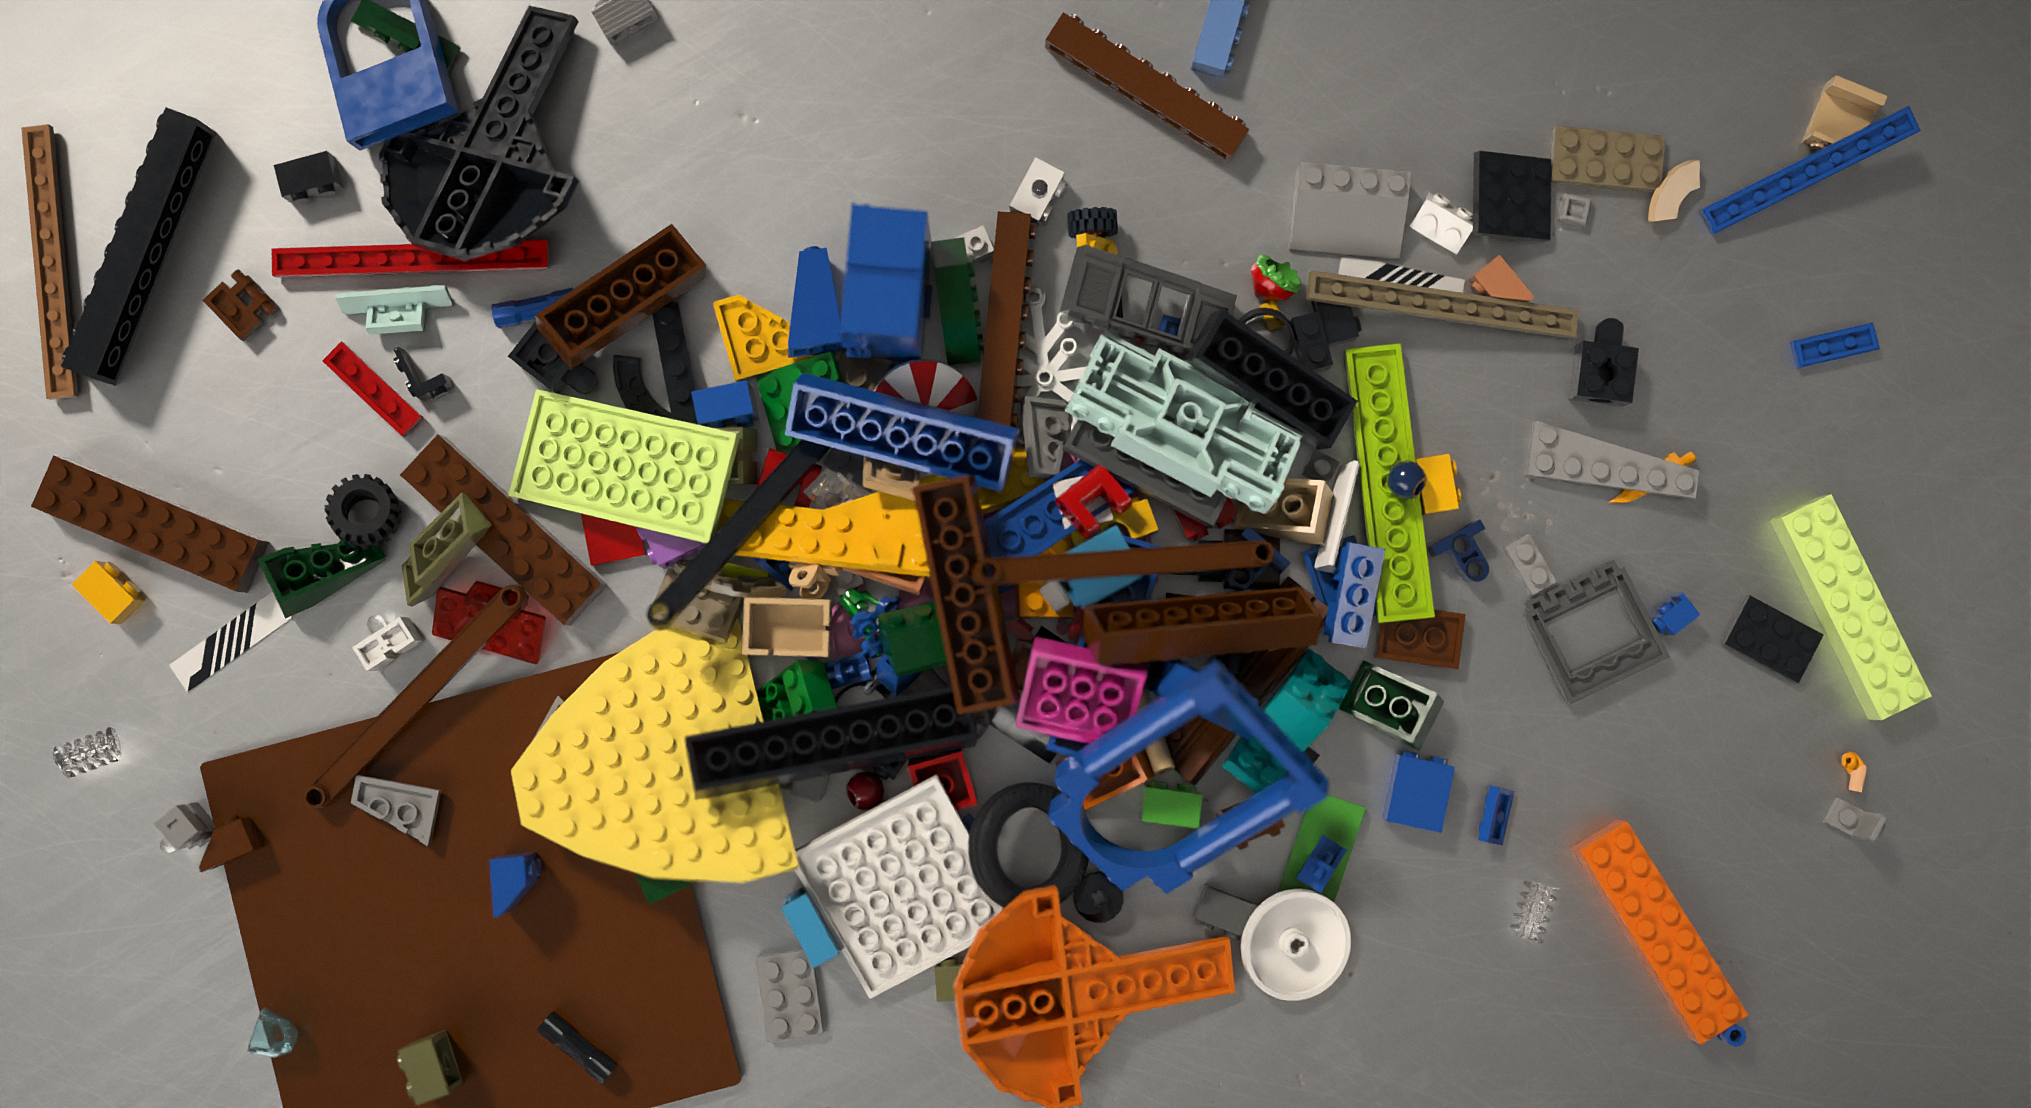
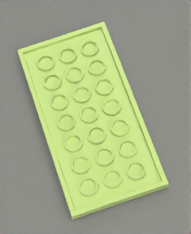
M536 389L508 496L708 543L716 533L741 435Z

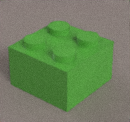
M1150 780L1149 785L1143 784L1139 818L1144 822L1199 828L1203 794L1196 791L1197 787L1193 785L1178 784L1176 789L1168 788L1167 782Z

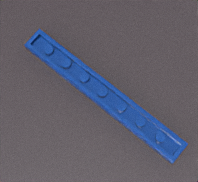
M1906 106L1700 209L1711 234H1715L1921 130L1910 106Z

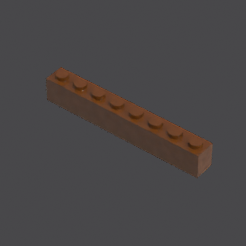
M1064 12L1045 39V48L1229 163L1249 131V128L1245 127L1246 123L1242 119L1226 115L1222 112L1223 109L1212 101L1207 103L1199 98L1200 95L1197 91L1190 87L1183 88L1176 83L1177 80L1172 75L1166 72L1161 74L1156 71L1148 60L1141 57L1137 59L1132 56L1127 47L1120 43L1113 44L1107 40V36L1102 31L1096 28L1093 30L1083 25L1084 21L1074 14L1069 16Z
M998 211L977 418L1017 428L1018 414L1014 413L1015 403H1020L1021 386H1017V376H1022L1024 359H1019L1020 348H1025L1026 332L1022 331L1023 321H1028L1029 304H1025V294H1030L1032 278L1027 277L1028 266L1033 267L1034 250H1030L1031 239H1036L1037 223H1032L1031 214Z

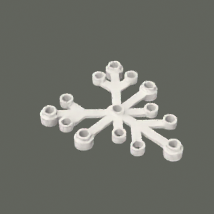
M1031 287L1030 294H1025V304H1029V309H1031L1034 338L1026 333L1025 346L1037 355L1038 365L1024 356L1020 349L1019 359H1024L1023 369L1031 375L1017 376V386H1021V388L1032 386L1025 396L1038 397L1042 392L1053 391L1069 403L1074 392L1060 382L1079 380L1086 367L1066 370L1059 369L1069 356L1077 352V344L1074 339L1065 338L1060 344L1061 349L1050 363L1048 352L1064 331L1072 327L1074 321L1070 320L1068 324H1062L1060 319L1068 315L1060 312L1057 316V323L1045 337L1042 308L1046 304V295L1041 288ZM1038 293L1040 295L1039 299L1035 302L1031 301L1030 295ZM1072 343L1074 348L1072 351H1065L1064 345ZM1047 373L1050 375V379L1048 382H1041L1040 376ZM1019 403L1014 406V413L1018 414L1019 432L1017 440L1024 445L1025 441L1020 439V434L1023 432L1021 404ZM1073 417V423L1071 424V431L1073 430V428H1074V426H1075V424H1076V422H1077V420H1078V419H1076V418H1074V417Z

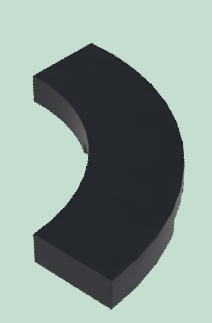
M613 355L614 380L625 408L672 419L671 412L660 406L646 387L642 372V358Z

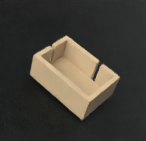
M744 597L742 654L772 655V650H774V655L831 657L832 632L826 631V626H832L833 601L822 599Z

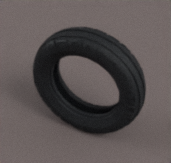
M1024 782L1008 786L990 797L981 807L973 821L968 840V857L972 873L982 891L1003 908L1024 891L1054 885L1058 888L1059 904H1061L1074 893L1086 873L1089 864L1087 855L1074 846L1059 828L1058 831L1061 837L1060 860L1055 871L1043 883L1029 888L1018 886L1005 875L1000 866L997 843L1005 822L1016 812L1029 807L1037 808L1048 815L1052 799L1063 793L1052 786L1036 782Z

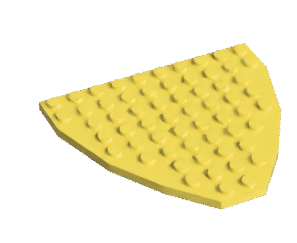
M739 616L736 619L727 643L669 627L663 631L655 630L605 661L551 715L512 768L511 774L521 824L529 830L585 858L653 879L747 883L798 869V859L780 785L696 801L694 797L684 736L764 722L749 657L742 654L743 633Z

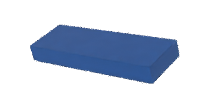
M1873 323L1790 342L1796 369L1880 349Z

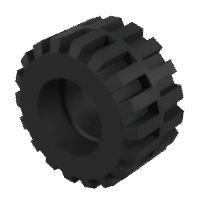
M358 474L352 475L353 480L350 481L346 477L341 480L343 484L340 487L335 484L331 488L334 494H328L326 498L329 504L325 505L324 511L327 514L326 520L333 532L343 543H348L350 547L356 549L357 546H360L362 549H369V545H373L374 548L380 547L379 542L383 539L387 543L391 540L389 534H396L398 531L396 524H401L402 519L399 513H402L401 506L392 489L387 483L384 484L382 479L378 477L373 479L369 474H364L363 478H360ZM361 500H374L378 502V513L370 522L365 524L349 522V511L354 504Z

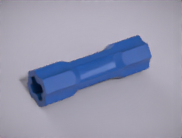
M573 287L537 297L492 304L491 310L495 326L499 329L535 320L536 314L572 291Z

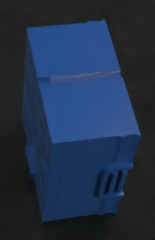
M852 202L840 324V336L843 341V347H847V357L850 359L861 358L866 360L872 357L900 362L922 359L925 321L930 319L932 285H929L932 240L927 211L872 207L868 204L857 205Z

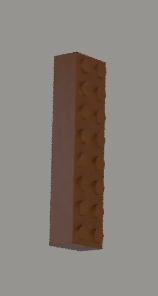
M437 434L400 474L439 512H442L461 493L467 495L492 524L476 545L563 625L571 626L607 586L598 575L517 501L508 496L505 490L447 437Z
M55 455L51 459L31 507L236 592L248 593L260 566L257 559L264 556L269 545V541L73 460Z
M966 475L912 487L958 714L1017 703L1021 700L998 586H981L975 582L972 576L975 564L983 559L992 558L975 475ZM982 566L981 573L983 577L991 579L992 572L990 568Z
M1302 587L1087 605L1084 607L1082 635L1097 665L1113 666L1120 663H1141L1152 660L1167 661L1173 658H1196L1205 655L1221 656L1226 653H1250L1258 650L1275 651L1279 648H1304L1317 645L1321 615Z

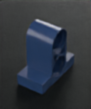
M1480 519L1427 547L1431 557H1436L1446 551L1460 577L1466 582L1482 581L1489 574V565L1473 538L1474 535L1486 529ZM1457 538L1462 539L1466 544V549L1463 553L1457 552L1454 547V542ZM1472 562L1476 563L1480 568V573L1477 577L1471 576L1468 572V566Z
M1249 526L1238 538L1242 542L1265 541ZM1273 547L1274 556L1270 563L1258 568L1231 569L1227 575V583L1235 591H1244L1249 588L1268 565L1281 575L1291 562ZM1234 572H1245L1248 577L1247 583H1237L1234 580Z

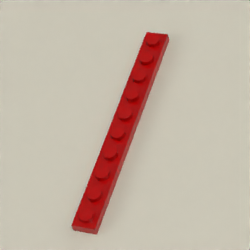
M525 240L518 246L468 260L457 259L415 247L412 244L271 248L272 276L275 278L550 269L548 240Z

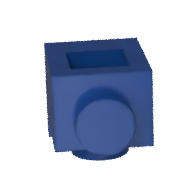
M1684 593L1673 594L1671 596L1673 602L1668 600L1658 607L1657 611L1659 613L1653 617L1652 622L1660 634H1665L1666 636L1675 635L1701 615Z

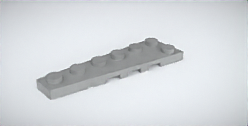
M1535 421L1533 422L1526 476L1695 499L1699 470Z

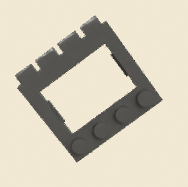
M1614 560L1595 568L1599 579H1596L1594 573L1590 570L1570 580L1574 591H1571L1566 582L1546 591L1549 603L1546 602L1542 594L1523 602L1527 611L1523 617L1567 705L1670 657L1625 567L1619 569ZM1617 589L1642 639L1570 673L1564 663L1565 658L1554 636L1550 635L1545 623Z

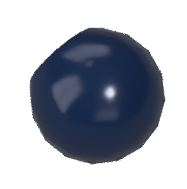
M1408 460L1394 465L1387 478L1389 490L1396 497L1405 500L1416 498L1422 492L1427 482L1424 469L1417 463Z

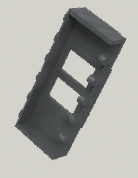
M1083 245L1076 249L1060 312L1067 314V319L1083 323L1086 320L1094 323L1093 327L1102 331H1109V329L1119 331L1118 335L1123 338L1134 339L1138 337L1144 339L1143 343L1148 346L1159 348L1160 345L1169 347L1170 353L1184 356L1185 353H1189L1212 313L1224 310L1233 316L1237 295L1127 257H1122L1089 245ZM1126 275L1152 283L1142 324L1116 317ZM1162 286L1187 294L1177 336L1151 328Z

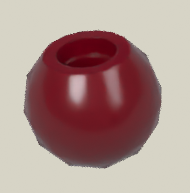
M868 771L860 772L850 778L846 785V793L854 808L863 811L870 810L878 806L883 800L884 786L882 780L876 774Z

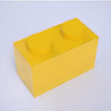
M1450 454L1415 459V462L1424 469L1427 476L1426 485L1420 493L1422 515L1458 509V503H1461V492L1459 487H1455L1453 476H1456L1457 469L1455 461L1450 460Z
M94 561L71 585L110 624H122L145 600L139 595L141 591L134 583L126 582L119 575L121 570L115 564L109 561Z

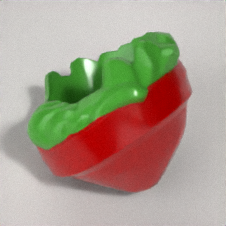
M1261 254L1250 269L1254 295L1263 302L1288 300L1301 287L1297 271L1295 269L1291 270L1289 262L1278 263L1268 255Z

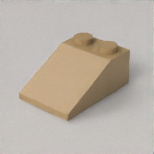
M1286 478L1283 484L1285 487L1280 493L1279 498L1265 514L1250 509L1247 504L1240 501L1235 522L1237 529L1245 530L1249 526L1258 534L1296 543L1323 545L1333 492L1325 481Z

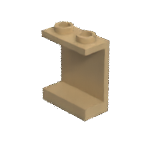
M1834 76L1824 86L1802 142L1810 145L1812 150L1818 151L1870 125L1875 111L1884 106L1887 96L1840 76Z

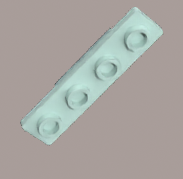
M445 285L405 287L389 290L378 289L363 292L351 291L336 294V301L343 314L367 313L366 330L369 335L423 331L426 308L452 306L453 303L448 288Z

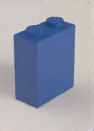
M1404 750L1403 756L1395 754L1382 820L1442 833L1455 767L1447 765L1448 759L1431 756L1430 761L1421 760L1420 753Z

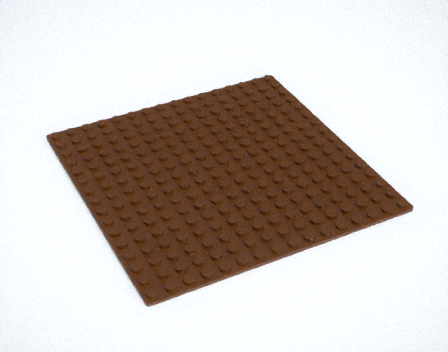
M618 653L430 702L368 764L359 775L442 790L430 846L421 843L417 838L408 833H403L383 819H378L353 805L351 799L355 779L325 808L312 809L304 802L303 795L306 789L376 717L201 764L200 770L215 829L222 827V821L232 816L239 815L240 819L250 817L263 847L224 864L283 1108H652L740 1083L741 1075L692 884L649 905L634 872L585 858L529 830L521 824L511 774L512 768L531 744L557 696H560L565 702L605 661ZM316 790L315 799L321 803L322 794L319 790ZM537 852V859L540 858L542 863V873L538 875L536 884L512 911L500 917H493L490 859L507 854ZM553 1010L588 1042L618 1063L617 1067L602 1085L585 1072L584 1068L557 1045L550 1043L536 1031ZM446 1030L463 1084L448 1095L416 1105L414 1099H411L407 1092L406 1085L408 1079L405 1071L402 1072L397 1059L399 1055L398 1050L414 1040Z

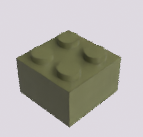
M446 1030L414 1040L398 1050L399 1055L397 1059L402 1072L405 1071L408 1079L406 1085L409 1097L414 1099L416 1105L448 1095L463 1084Z

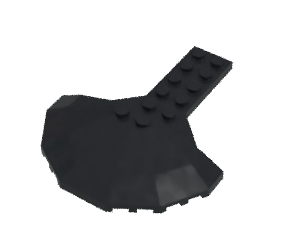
M529 5L483 98L474 102V107L463 113L458 112L439 120L440 125L428 131L422 129L416 133L407 132L385 141L379 153V160L382 162L383 174L380 175V182L383 184L384 196L381 197V201L413 246L457 259L468 260L520 245L566 209L579 181L574 175L558 172L553 169L533 114L579 22L574 15Z

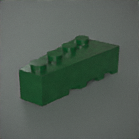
M964 237L931 241L947 364L956 365L981 361L979 351L984 350L983 333L977 334L976 330L977 326H982L980 310H974L973 302H978L976 285L970 284V278L975 277L973 260L967 261Z

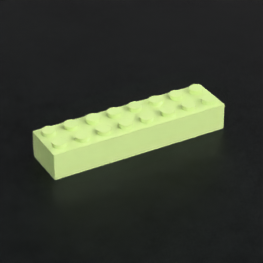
M1832 494L1817 497L1771 519L1770 522L1868 720H1883L1931 697Z

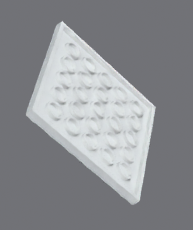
M937 775L795 849L799 868L795 869L869 999L970 947L977 931L1004 909L992 901L976 882L968 857L970 833Z

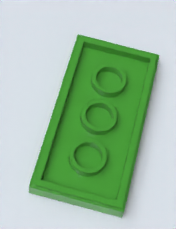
M1328 795L1326 799L1304 811L1277 893L1290 889L1316 891L1297 879L1296 876L1323 834L1347 849L1320 893L1334 903L1366 808Z

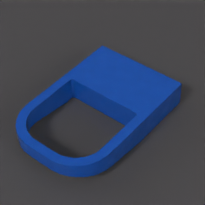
M323 0L318 11L317 28L345 138L349 144L361 151L459 112L442 47L427 0H409L421 43L419 48L351 75L336 30L339 12L349 0Z

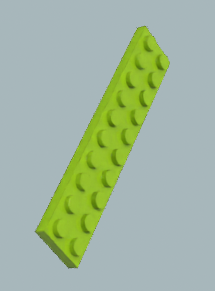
M1401 343L1345 349L1349 395L1358 400L1352 411L1357 460L1360 463L1359 477L1368 546L1385 549L1375 601L1377 624L1434 618L1420 494L1413 499H1401L1396 497L1387 485L1389 472L1394 465L1407 460L1415 462Z

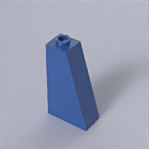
M811 246L805 248L804 251H799L788 338V358L843 350V341L840 336L841 321L827 248Z

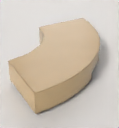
M1700 160L1683 162L1667 173V177L1660 187L1656 188L1651 199L1648 221L1655 222L1677 218L1678 209L1683 198L1690 191L1700 188Z

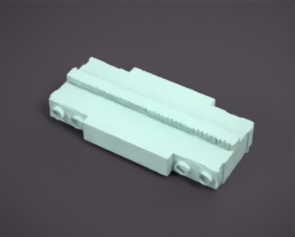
M1107 331L1101 334L1090 354L1091 359L1065 411L1078 420H1085L1091 423L1099 431L1114 436L1111 446L1209 497L1218 490L1229 498H1236L1247 504L1254 511H1259L1263 514L1269 511L1285 487L1283 486L1301 444L1299 441L1304 433L1254 408L1255 404L1246 401L1243 397L1212 380L1189 363L1160 348L1154 356L1143 348L1128 343L1118 335Z

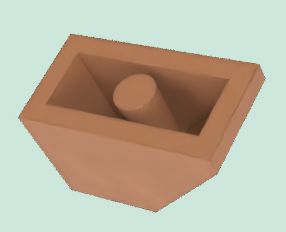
M1500 254L1468 280L1472 284L1470 288L1475 295L1529 302L1535 298Z

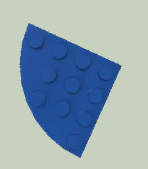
M1180 659L1162 661L1149 691L1162 697L1200 671ZM1251 697L1256 703H1258L1259 700ZM1222 704L1207 715L1203 712L1198 714V716L1249 741L1253 735L1225 704Z

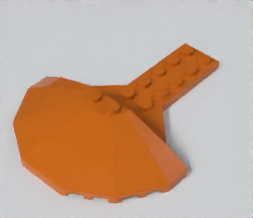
M1055 885L1024 891L977 931L953 984L960 1044L963 1050L974 1060L1000 1092H1008L1021 1097L1022 1100L1041 1104L1045 1108H1067L1082 1105L1080 1077L1086 1070L1085 1066L1094 1054L1097 1055L1111 1037L1109 1035L1118 1022L1121 1023L1127 1014L1235 993L1230 939L1227 936L1118 956L1061 915L1058 888Z

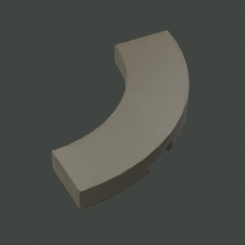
M691 560L675 562L674 571L679 574ZM721 570L704 588L720 594L743 598H785L786 588L774 576L751 577L740 575L738 579L723 576V571Z

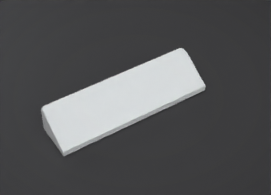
M1354 460L1344 464L1338 470L1324 543L1319 546L1314 566L1316 570L1329 573L1335 572L1340 546L1342 547L1359 479V461Z

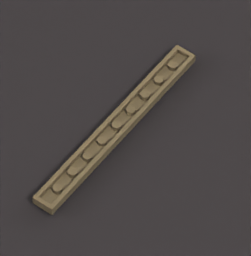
M1313 270L1309 272L1306 300L1568 339H1573L1577 336L1579 310Z

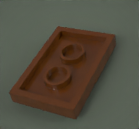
M1434 610V618L1378 623L1374 658L1459 669L1466 614Z

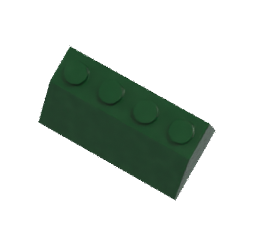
M935 601L878 614L879 640L896 677L948 664Z

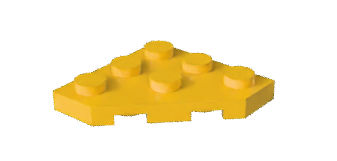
M738 294L713 302L735 382L754 378L757 375L815 356L813 354L788 358L790 323Z

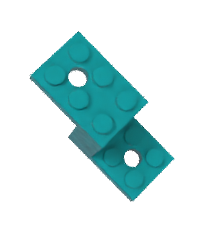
M1308 648L1298 661L1286 683L1262 709L1303 752L1329 726L1352 682L1342 672L1337 671L1327 663L1321 655ZM1254 734L1250 741L1240 736L1222 767L1256 794L1283 778L1287 772V769Z

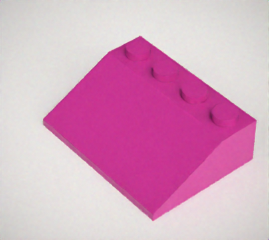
M1035 637L1015 727L1090 744L1137 713L1146 678L1147 662L1098 666L1088 648Z

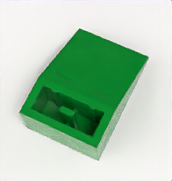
M797 660L757 690L764 721L837 708L824 663L821 661Z

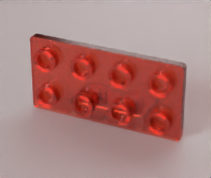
M477 580L467 593L439 587L436 594L432 635L452 641L502 588ZM512 590L508 595L511 604L514 605L518 600V594ZM527 595L525 605L482 648L483 650L538 664L546 617L524 610L528 605L529 595Z

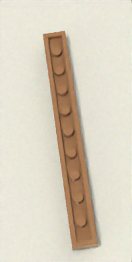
M49 124L21 127L46 399L55 400L78 397L76 372L61 367L63 352L70 345L73 332L54 127Z

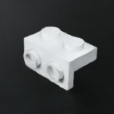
M1429 193L1409 227L1457 254L1473 230V214L1463 207L1457 209L1450 205L1449 199L1441 194L1436 193L1433 195Z

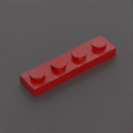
M341 341L322 360L401 436L405 437L424 418L344 342Z

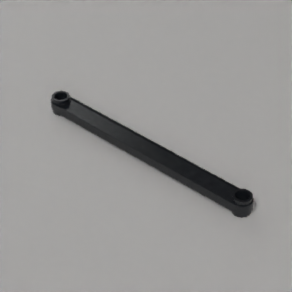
M802 439L657 599L650 604L646 614L650 626L660 631L668 629L831 447ZM659 612L667 613L663 619L653 618Z

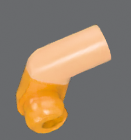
M1847 752L1842 756L1841 763L1851 776L1848 790L1863 792L1867 766L1856 753Z

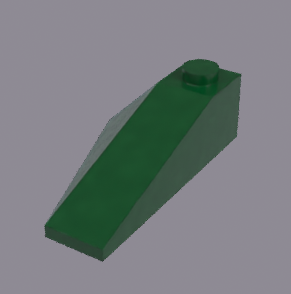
M340 540L338 544L322 546L321 543L311 544V547L283 548L257 560L284 617L288 618L313 607L384 562L386 557L381 547L374 548L373 545H369V549H362L360 546H357L356 549Z

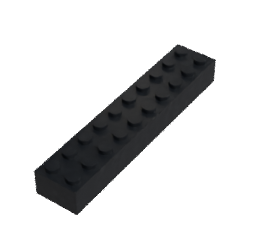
M165 107L164 112L157 119V129L153 139L146 146L144 162L136 171V181L132 191L126 196V206L123 214L115 223V234L112 241L105 248V258L101 268L94 275L92 291L84 300L83 313L80 320L75 323L71 343L66 347L62 355L63 362L61 367L116 386L217 134L216 131L197 118Z
M952 686L684 736L695 801L975 747L979 738L973 712L958 714Z

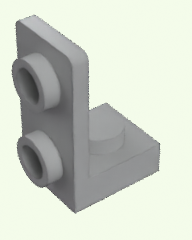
M1835 797L1823 822L1852 838L1874 842L1883 834L1886 826L1884 823L1887 817L1879 813L1863 811L1845 800Z

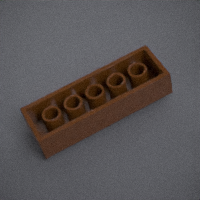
M670 224L536 314V328L572 370L705 279L706 264L674 225Z

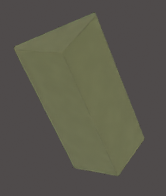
M461 493L409 544L411 556L402 564L408 606L413 607L432 597L492 526L467 495Z

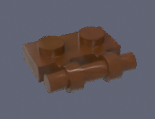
M238 269L231 275L237 282L232 288L222 281L202 301L240 340L245 341L264 323L256 314L264 310L268 316H272L277 311V308L271 303L272 299L254 285L255 281L249 275L245 276ZM245 292L253 299L249 305L240 298Z

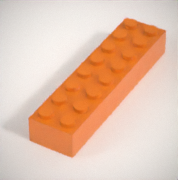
M1617 819L1571 848L1692 1041L1702 1045L1748 1016V1013L1627 821Z

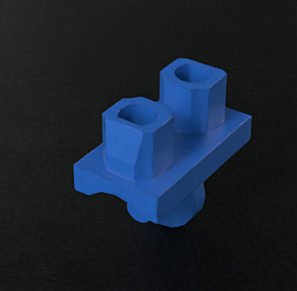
M861 653L824 663L832 690L873 678L867 656H862Z
M1322 834L1296 878L1321 893L1347 849Z

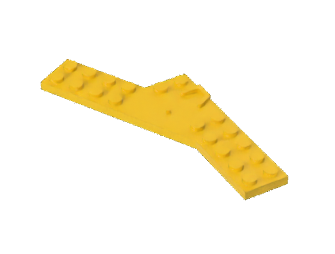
M1025 444L1015 447L1009 478L1002 492L977 486L983 514L1009 506L1045 482L1043 478L1029 477ZM932 474L920 478V485L950 478ZM881 491L824 510L779 505L735 554L738 556L930 577L915 500ZM724 499L716 533L745 501Z

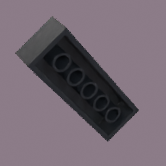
M1224 310L1210 315L1184 360L1212 380L1243 397L1246 401L1255 404L1254 408L1304 433L1301 439L1317 450L1328 449L1333 446L1358 400Z

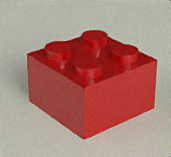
M964 749L909 759L908 770L913 786L937 775L956 810L978 804V795Z

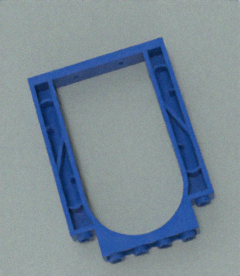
M1215 661L1058 764L1054 782L1063 793L1052 799L1048 818L1055 827L1059 828L1069 838L1074 846L1087 855L1093 865H1097L1106 874L1111 883L1116 884L1122 891L1149 876L1155 886H1159L1168 894L1191 880L1194 871L1292 812L1297 810L1301 814L1328 797L1329 780L1231 675ZM1222 704H1225L1290 772L1285 777L1179 842L1159 850H1131L1108 841L1091 825L1084 809L1085 797L1099 784L1101 776L1199 713L1203 712L1207 715Z

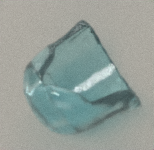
M263 1008L255 1025L247 1053L273 1057L288 1055L293 1050L298 1038L297 1026L289 1018ZM280 1029L283 1033L281 1041L278 1039Z

